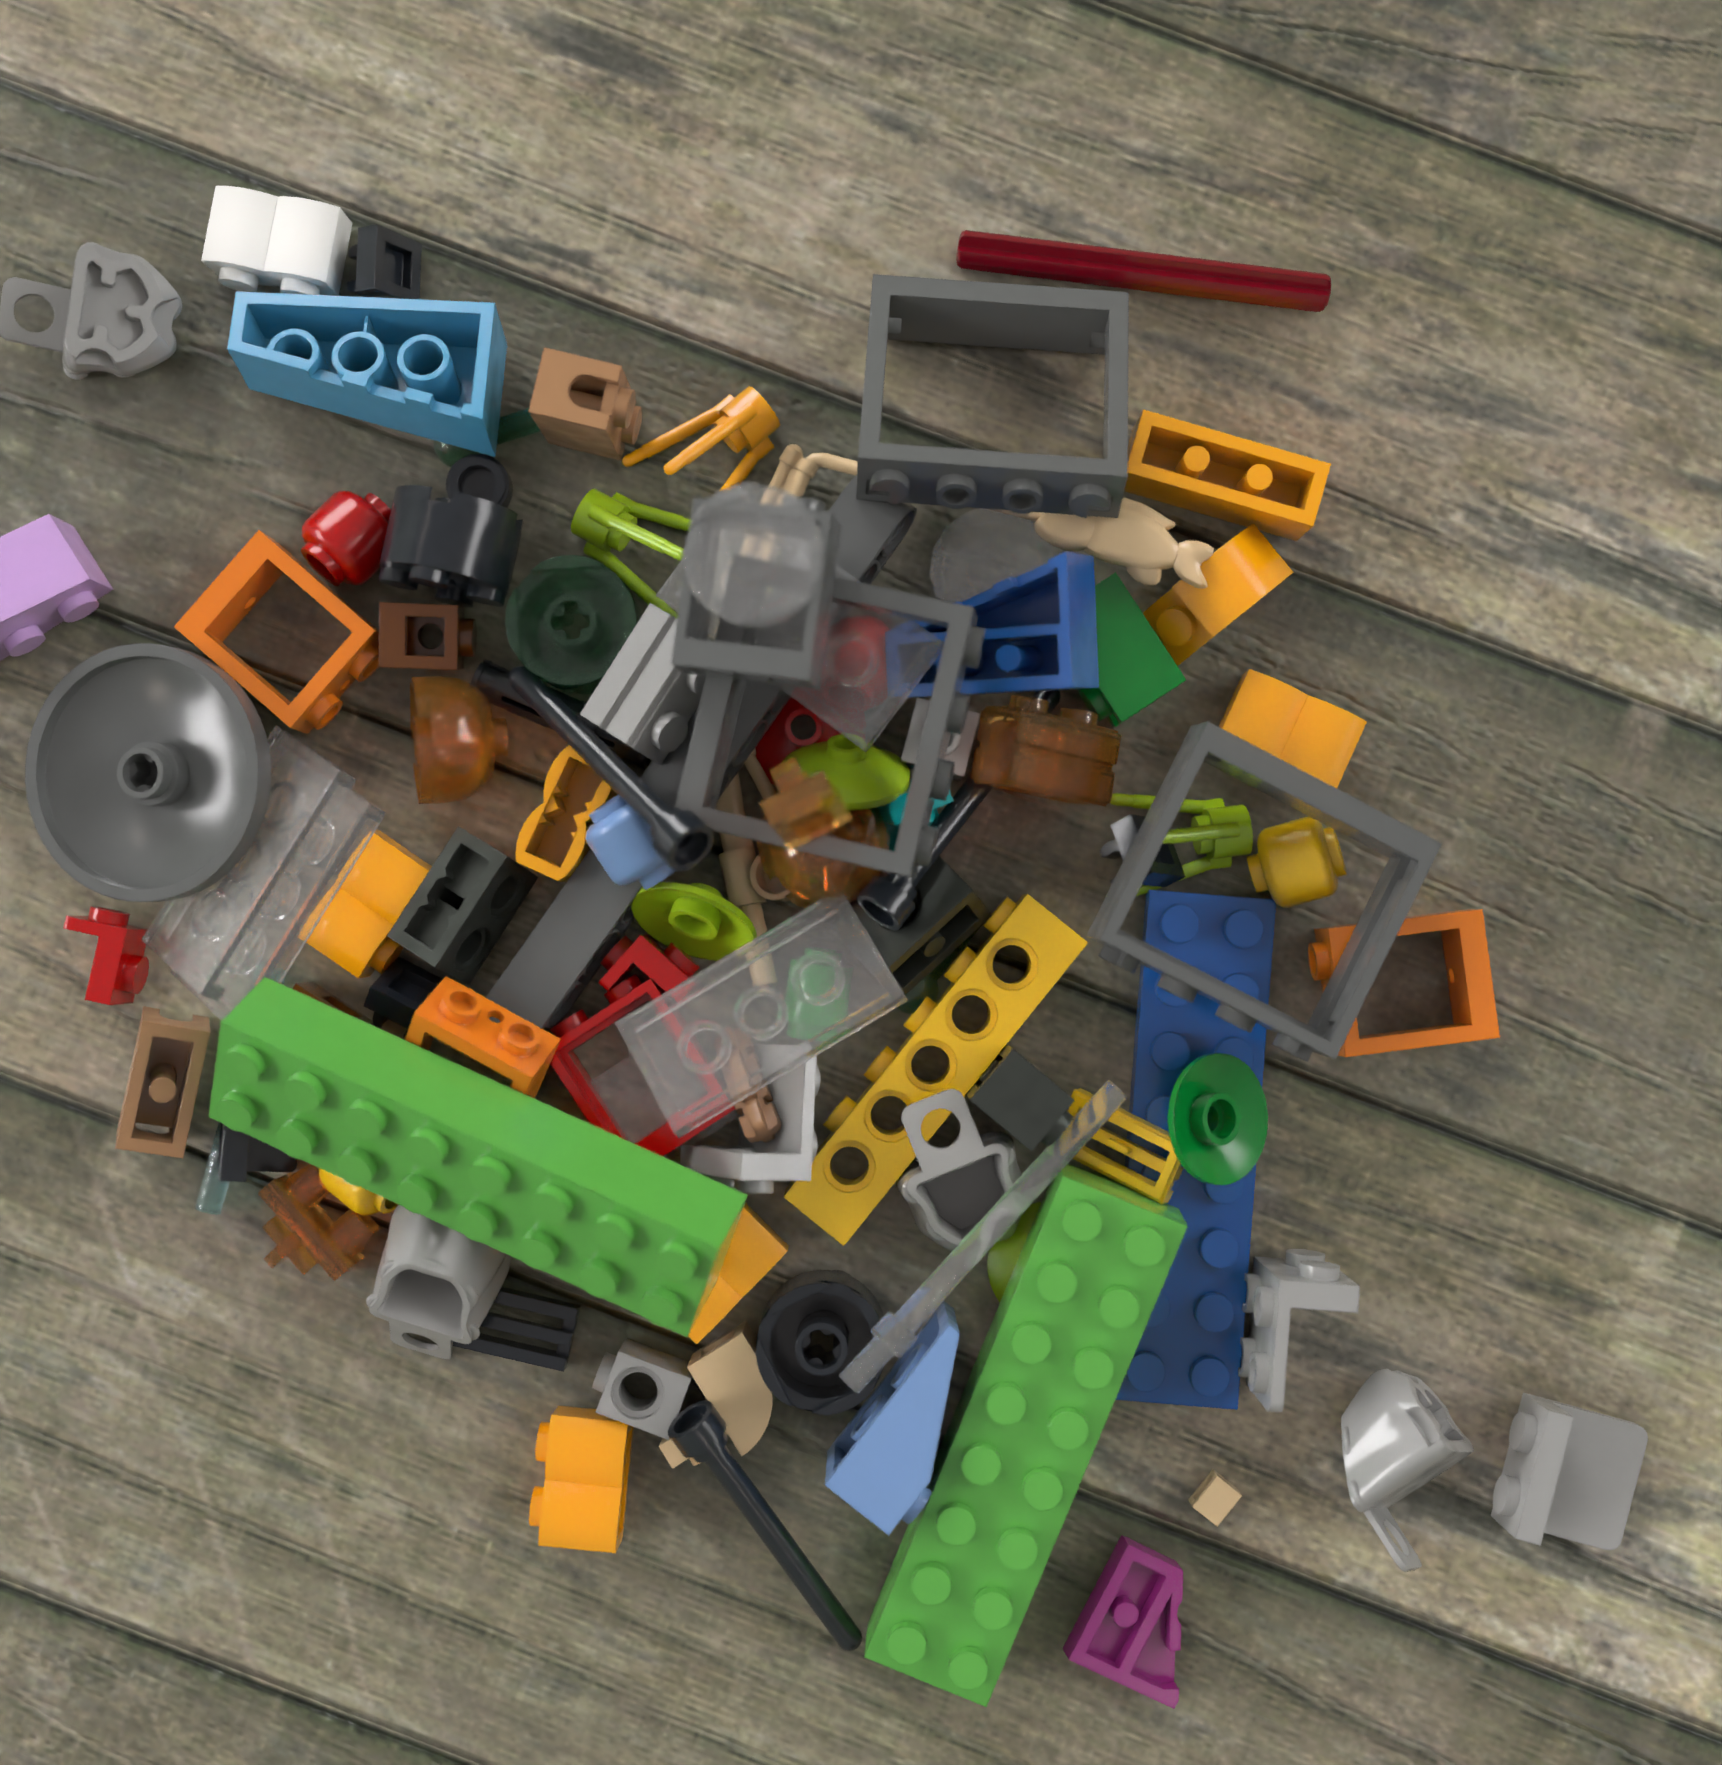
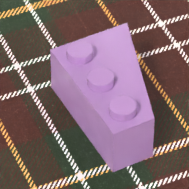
M50 514L0 537V661L9 655L13 657L20 656L36 649L45 641L44 633L63 621L69 623L88 616L98 608V599L113 590L74 526Z

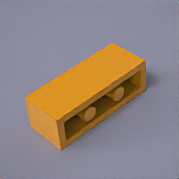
M1143 409L1132 429L1128 443V477L1124 491L1246 527L1254 523L1260 531L1298 541L1314 526L1331 464Z

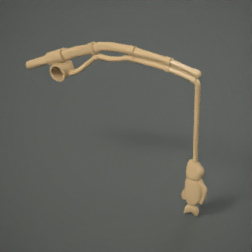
M796 444L787 445L779 458L780 463L761 504L783 507L784 498L803 497L810 478L813 479L819 467L856 476L858 461L828 453H811L804 458L801 447ZM1123 498L1118 518L1096 516L1083 518L1077 515L1040 512L1020 514L1010 510L988 509L1035 521V532L1054 547L1076 552L1084 550L1096 559L1126 567L1128 573L1136 581L1144 585H1156L1161 579L1162 570L1173 568L1175 573L1184 582L1196 588L1205 589L1208 587L1200 566L1202 562L1208 560L1213 555L1214 548L1207 543L1197 540H1186L1177 543L1168 532V530L1175 527V522L1143 503ZM746 533L748 537L742 553L743 557L779 564L782 549L786 546L788 538ZM768 588L766 599L771 593V588ZM754 749L744 764L771 811L776 824L792 827L789 814L755 756L756 750ZM737 773L719 798L716 810L746 817L739 773ZM720 833L723 853L719 854L728 900L747 915L756 929L757 938L750 954L747 955L754 989L779 984L761 904L767 902L766 899L790 901L798 898L808 885L809 872L807 865L799 857L796 850L782 847V850L769 849L756 857L753 840Z

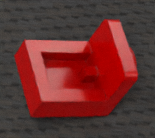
M90 906L88 916L66 915L64 929L99 936L84 1000L106 1005L133 1003L135 994H139L142 991L149 972V961L147 957H144L150 929L128 925L130 913Z
M647 934L640 935L634 942L627 936H624L600 963L607 970V973L598 983L607 991L620 984L636 966L681 1006L687 1004L703 986L693 976L700 966L673 942L664 950Z

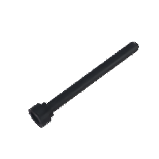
M517 666L510 671L508 680L511 687L651 827L650 835L653 839L654 851L673 870H688L706 857L714 841V834L711 828L693 811L670 808L528 667Z
M1059 690L1036 691L952 797L953 802L947 804L930 825L939 828L936 849L934 848L930 866L924 867L919 865L916 879L885 872L882 877L874 876L857 896V902L873 920L888 929L899 930L915 909L913 900L917 896L916 885L1059 704L1061 699Z
M708 1400L699 1401L687 1407L670 1424L668 1436L684 1457H693L698 1463H706L838 1645L845 1651L857 1649L862 1642L860 1629L727 1448L728 1436L725 1434L726 1422Z

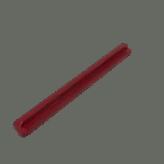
M970 230L962 231L958 240L956 262L957 266L961 269L1313 312L1323 311L1328 305L1331 295V277L1323 273Z

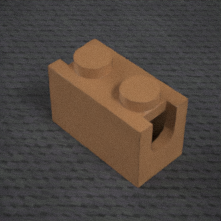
M544 347L528 412L549 444L622 461L625 449L624 443L634 445L637 441L643 409L635 405L636 392L631 389L622 366Z
M143 1006L117 1128L115 1149L177 1158L184 1157L210 1036L209 1017L193 1015L191 1021H178L162 1017L160 1009ZM136 1123L169 1128L168 1132L164 1134L150 1133L137 1129Z

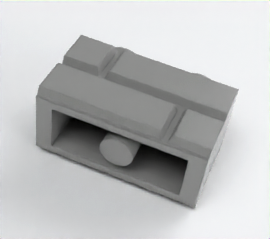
M650 603L580 715L661 765L667 754L676 750L686 738L688 721L700 704L706 676L685 674L671 665L677 619Z

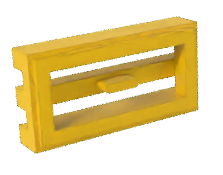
M1082 1088L1074 1089L1071 1097L1075 1101L1067 1109L1073 1116V1119L1062 1135L1049 1147L1160 1204L1169 1203L1173 1193L1171 1188L1174 1181L1179 1179L1183 1171L1182 1164L1174 1152L1169 1132ZM1082 1108L1169 1151L1168 1158L1165 1159L1080 1116ZM1073 1129L1161 1173L1157 1182L1070 1139Z

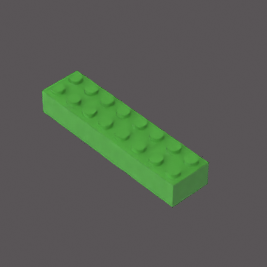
M264 977L220 1023L209 1110L210 1118L223 1123L232 1130L245 1133L271 1145L293 1158L301 1159L334 1174L349 1184L360 1186L397 1203L412 1213L423 1215L460 1232L473 1241L481 1242L523 1261L534 1269L542 1270L575 1285L595 1297L603 1298L638 1314L653 1324L664 1326L688 1337L716 1284L748 1195L267 977Z
M1058 1161L934 1461L931 1480L927 1485V1488L931 1491L930 1498L919 1515L908 1524L867 1623L865 1658L987 1707L1188 1228L1179 1208L1167 1203L1160 1204L1130 1188L1063 1161Z

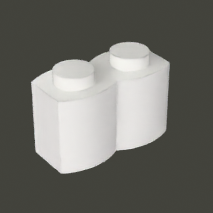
M216 186L201 261L219 276L218 282L237 291L257 292L258 285L279 286L280 293L339 296L353 223L340 207L299 197H277L241 187Z

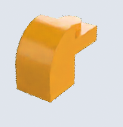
M1254 523L1216 550L1208 560L1201 563L1200 569L1207 581L1208 587L1205 589L1196 588L1181 579L1143 612L1177 666L1294 573Z

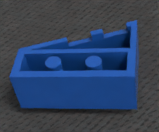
M1066 551L1048 559V563L1017 577H1009L992 585L993 588L962 602H953L974 607L978 617L976 627L986 629L979 666L977 669L966 667L960 693L985 695L1099 688L1094 556ZM914 620L885 633L888 699L931 698L948 627Z

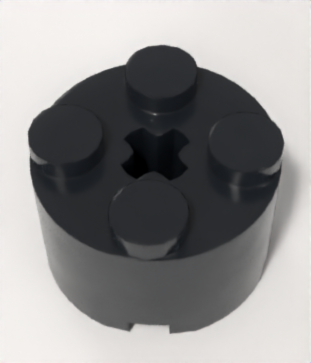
M402 485L397 487L379 564L381 567L379 581L407 590H417L418 584L436 588L435 599L450 605H463L466 608H472L475 601L486 605L503 607L505 599L509 594L521 538L523 519L517 520L518 514L509 508L469 494L453 491L452 499L439 497L435 498V500H430L433 487L421 485Z
M841 1270L808 1271L789 1279L781 1285L771 1296L763 1311L756 1342V1359L759 1372L772 1394L791 1407L793 1405L797 1408L811 1411L812 1414L833 1415L855 1407L872 1393L882 1374L887 1356L885 1318L880 1304L872 1292L860 1281ZM821 1329L824 1335L834 1333L833 1350L825 1352L820 1344L809 1347L812 1332Z

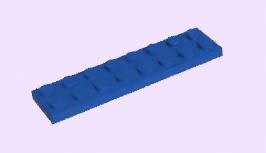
M1148 890L1145 899L1142 941L1269 1005L1276 903L1274 900ZM1140 964L1129 1112L1169 1132L1168 1109L1174 1085L1187 1065L1196 1058L1206 1054L1224 1053L1239 1058L1251 1068L1262 1086L1267 1028L1255 1023L1251 1033L1216 1017L1215 1013L1220 1004L1198 993L1193 1003L1187 1002L1156 986L1161 974ZM1127 1131L1128 1140L1165 1159L1168 1158L1169 1151ZM1128 1156L1125 1157V1167L1157 1182L1161 1173ZM1256 1164L1242 1179L1227 1185H1212L1201 1182L1190 1175L1184 1167L1179 1179L1174 1181L1171 1188L1173 1193L1167 1204L1179 1208L1188 1228L1115 1400L1238 1410L1240 1387L1238 1368H1241L1242 1360L1240 1337H1243L1245 1321V1313L1242 1311L1243 1303H1246L1247 1282L1244 1279L1245 1273L1248 1274Z

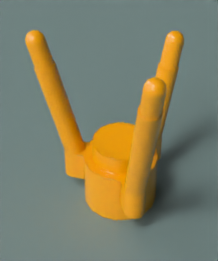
M748 386L735 398L729 394L708 411L625 455L622 458V464L625 467H632L713 424L714 428L667 462L664 465V472L667 475L675 474L723 440L737 454L744 448L748 450L720 489L738 490L758 461L775 448L768 436L775 432L781 424L767 401L753 387Z

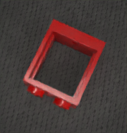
M636 974L604 994L610 1004L591 1018H588L583 1009H581L550 1030L554 1036L561 1039L550 1064L589 1124L633 1143L573 1050L648 1001L650 1002L709 1093L634 1142V1144L662 1157L735 1110L728 1085L670 996L651 978L642 984Z

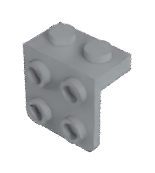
M754 1045L756 1049L754 1054L759 1058L773 1101L769 1103L775 1105L782 1125L781 1129L775 1133V1139L767 1143L763 1141L751 1143L745 1138L739 1121L738 1146L681 1145L680 1165L704 1174V1176L737 1191L747 1193H773L774 1181H811L812 1162L817 1153V1137L813 1130L815 1097L820 1087V1071L817 1065L816 1052L811 1047Z
M1287 1249L1285 1259L1254 1256L1253 1273H1245L1244 1281L1247 1282V1295L1242 1311L1250 1313L1248 1338L1240 1337L1242 1360L1241 1368H1238V1376L1245 1377L1246 1385L1268 1412L1281 1413L1283 1411L1291 1308L1358 1313L1360 1286L1341 1272L1339 1265L1325 1262V1254L1318 1251Z
M1523 1392L1518 1413L1514 1416L1511 1423L1509 1448L1502 1474L1494 1488L1491 1517L1515 1539L1541 1546L1543 1535L1546 1533L1604 1550L1616 1549L1621 1544L1646 1450L1648 1442L1646 1430L1634 1422Z

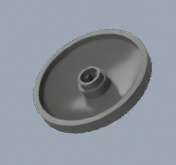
M151 643L120 645L104 650L89 657L67 673L54 687L37 715L29 738L25 761V785L29 810L35 828L50 855L64 871L85 887L101 895L129 902H162L191 896L213 885L235 867L252 845L263 822L271 788V759L267 736L261 718L242 687L218 665L196 653Z

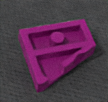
M1121 1535L1062 1648L1067 1658L1175 1709L1179 1701V1688L1174 1682L1175 1651L1181 1650L1182 1626L1179 1623L1177 1611L1183 1598V1569L1175 1560Z

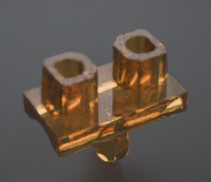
M312 1164L293 1174L288 1173L272 1180L258 1192L260 1197L276 1214L262 1227L277 1245L264 1258L265 1262L272 1269L289 1258L304 1276L319 1263L327 1274L336 1281L365 1258L360 1252L366 1248L380 1229L370 1215L362 1216L351 1209L336 1222H333L319 1206L331 1193L326 1189L325 1184L319 1177V1168Z

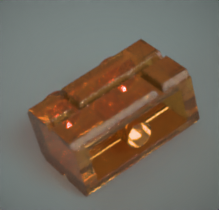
M1010 696L1009 706H986L981 711L977 736L980 746L975 749L971 779L974 780V783L1072 805L1106 807L1111 802L1115 773L1112 771V767L1118 761L1121 735L1117 730L1097 726V713L1061 708L1060 714L1057 716L1047 713L1048 701L1027 696Z

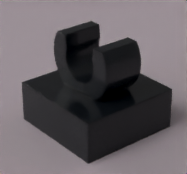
M378 224L359 227L358 244L348 250V257L357 261L356 280L347 282V290L363 297L420 299L422 244Z
M1130 814L1112 824L1111 828L1115 840L1107 842L1100 849L1102 858L1118 859L1122 857L1124 861L1146 816ZM1174 844L1161 845L1142 885L1167 887L1186 877Z
M398 956L371 985L363 1006L374 1011L372 1018L373 1026L381 1029L388 1020H391L407 1029L403 1037L405 1040L415 1011L443 979Z

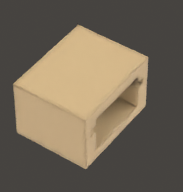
M1212 1469L1188 1500L1195 1510L1218 1527L1242 1495L1234 1485Z

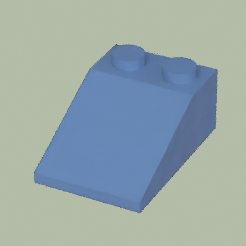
M945 1301L941 1303L827 1450L825 1486L888 1535L900 1520L910 1524L922 1511L931 1495L927 1485L931 1480L960 1335L954 1308Z

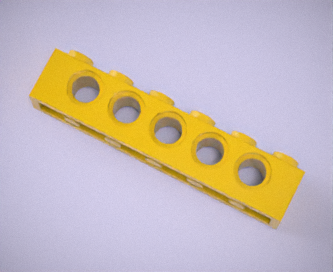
M1029 894L1022 895L1016 903L1007 896L991 914L992 916L983 925L991 932V935L976 953L968 946L963 949L943 975L952 983L937 1002L928 996L920 1002L903 1024L912 1032L896 1052L886 1045L863 1074L871 1083L856 1102L846 1095L823 1123V1126L830 1130L831 1133L817 1149L816 1157L812 1162L811 1181H791L785 1189L783 1197L843 1246L916 1157L904 1125L893 1130L880 1128L871 1117L873 1105L883 1097L894 1096L901 1099L908 1106L947 1089H956L965 1096L1088 944L1085 939ZM1008 945L1020 948L1027 959L1025 973L1014 982L1001 981L993 970L995 954L1002 947ZM974 995L980 997L986 1004L987 1019L975 1031H962L953 1022L952 1010L959 999ZM925 1046L941 1048L945 1051L948 1058L946 1071L936 1080H922L913 1073L911 1068L914 1054ZM935 1109L924 1117L921 1123V1134L926 1142L931 1139L952 1113L951 1111ZM844 1147L860 1149L868 1159L867 1169L861 1176L854 1179H845L838 1176L831 1166V1158L835 1152Z

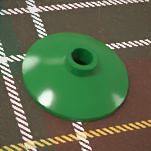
M1212 1053L1196 1058L1181 1072L1171 1093L1168 1109L1169 1135L1178 1160L1190 1175L1207 1184H1231L1242 1179L1252 1170L1263 1151L1268 1130V1109L1265 1095L1255 1073L1245 1062L1233 1055Z

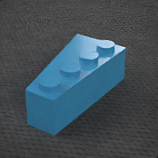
M236 291L227 349L249 389L496 457L507 341L495 303Z

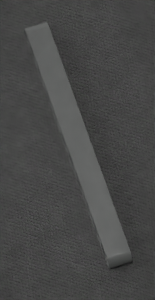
M856 475L828 511L834 514L842 526L835 577L871 585L910 529L915 519L917 508L910 503L889 504V502L856 500ZM808 540L789 567L811 571L815 541ZM773 589L765 601L755 646L800 651L807 596ZM831 602L828 631L831 626L847 618L855 607ZM746 681L719 798L798 687ZM699 705L688 721V732L683 743L676 750L669 752L661 765L652 761L640 778L670 808H675ZM590 849L486 998L551 1033L550 1030L562 1022L601 967V961L618 943L635 919L632 913V902L640 888L643 887L639 880L628 885L615 884L592 849ZM490 1017V1018H489V1019H490L491 1021H493V1022H496V1023H499V1022H500L497 1018H494V1017Z

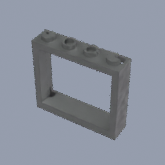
M873 274L858 450L856 500L889 502V504L941 505L951 509L969 507L1010 510L1020 514L1040 512L1077 515L1083 518H1087V516L1118 518L1128 477L1129 292ZM887 340L1105 355L1103 459L880 443Z
M735 555L715 641L755 646L768 588L808 596L811 571ZM835 577L832 602L948 627L895 851L716 810L746 681L706 676L675 808L693 811L712 831L916 879L919 865L929 867L934 848L936 849L939 828L929 826L935 799L946 801L950 790L955 762L945 759L950 734L962 735L969 710L970 695L960 693L966 667L977 669L979 666L986 629L976 627L978 617L974 607Z
M1210 722L1191 725L1086 937L1103 945L1098 955L1100 958L1134 974L1138 964H1141L1161 974L1156 985L1159 988L1190 1003L1194 1002L1198 993L1220 1004L1215 1013L1216 1017L1251 1033L1255 1023L1277 1033L1272 1045L1299 1059L1308 1062L1312 1052L1336 1059L1442 843ZM1203 761L1389 858L1308 1024L1120 930Z

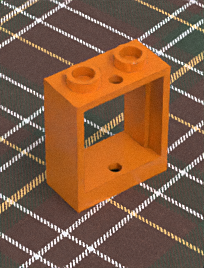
M260 530L254 534L174 626L288 727L306 734L313 728L320 730L329 724L342 708L343 701L339 698L355 679L358 682H362L379 667V630L282 545ZM283 573L352 631L350 636L292 702L223 643Z
M1483 909L1457 910L1406 917L1397 936L1441 931L1453 1024L1359 1036L1356 1017L1338 1056L1353 1057L1500 1038ZM1357 923L1314 929L1316 942L1309 943L1308 962L1314 981L1321 980L1322 992H1324Z
M447 976L443 978L415 1011L405 1037L406 1041L428 1051L435 1037L513 1080L510 1088L534 1099L561 1040ZM490 1017L497 1018L500 1022H499V1023L493 1022V1021H491L489 1018H490Z

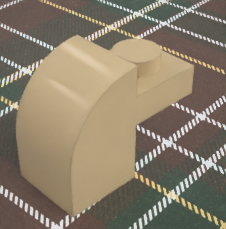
M747 1321L694 1352L687 1366L705 1398L713 1404L726 1422L725 1434L729 1435L741 1457L749 1452L763 1436L769 1424L774 1402V1395L766 1386L759 1372L756 1359L757 1337ZM671 1438L669 1440L661 1439L659 1448L672 1469L687 1459H690L693 1466L700 1464L693 1457H684Z

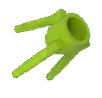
M596 488L591 489L577 507L571 523L572 534L586 541L583 553L604 564L648 605L651 603L677 619L678 613L612 554L610 550L613 548L621 552L629 541L634 539L662 554H666L678 561H684L686 557L685 549L638 526L636 517L688 532L691 519L635 502L618 492L611 497Z
M1112 793L1109 796V803L1116 806L1150 809L1156 796ZM1222 798L1208 800L1184 799L1178 812L1201 814V816L1192 817L1191 827L1169 829L1162 843L1192 842L1197 854H1206L1205 857L1181 865L1186 876L1181 880L1208 870L1231 867L1232 856L1248 855L1252 851L1253 830L1249 812L1243 804L1225 806ZM1141 885L1136 897L1147 893L1148 890H1156L1161 887Z

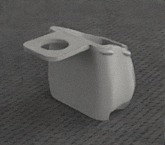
M87 242L80 246L77 251L71 289L18 277L9 278L4 282L0 302V336L10 342L62 352L63 370L68 377L75 380L87 377L90 372H108L118 377H130L166 361L175 353L177 342L172 330L173 320L179 316L182 310V300L167 279L144 258L135 254L117 252L94 242ZM38 296L45 299L54 311L52 325L42 332H30L22 328L14 317V307L21 298Z
M956 1089L944 1090L906 1106L901 1118L917 1160L910 1163L896 1181V1186L911 1208L915 1224L920 1232L943 1248L959 1255H970L978 1249L981 1242L990 1238L1006 1240L1012 1237L1018 1227L1027 1192L1025 1178L1017 1164L1013 1139L1003 1132H986L979 1135L964 1096ZM947 1109L953 1112L960 1122V1134L957 1140L948 1147L937 1148L931 1146L924 1140L921 1134V1123L924 1117L932 1110Z
M398 1204L390 1221L388 1237L380 1260L373 1294L367 1297L366 1304L372 1315L389 1321L390 1340L395 1344L441 1359H450L453 1354V1341L470 1344L479 1337V1328L507 1277L512 1256L481 1242L473 1241L460 1232L423 1215L412 1213ZM406 1333H413L424 1336L434 1341L436 1344H428L418 1341L410 1337Z
M1382 1369L1374 1372L1365 1381L1341 1416L1343 1459L1352 1504L1359 1512L1365 1514L1397 1566L1402 1571L1408 1572L1422 1567V1564L1387 1508L1463 1460L1474 1451L1470 1440L1464 1436L1454 1423L1447 1407L1420 1378L1400 1372L1399 1370ZM1386 1527L1393 1534V1536L1399 1543L1402 1551L1396 1546V1544L1390 1537L1389 1533L1387 1532Z

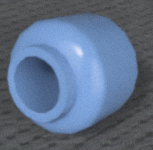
M619 795L613 797L589 814L594 824L586 832V841L615 884L628 885L639 880L646 890L676 871L654 851L653 839L650 835L651 827Z

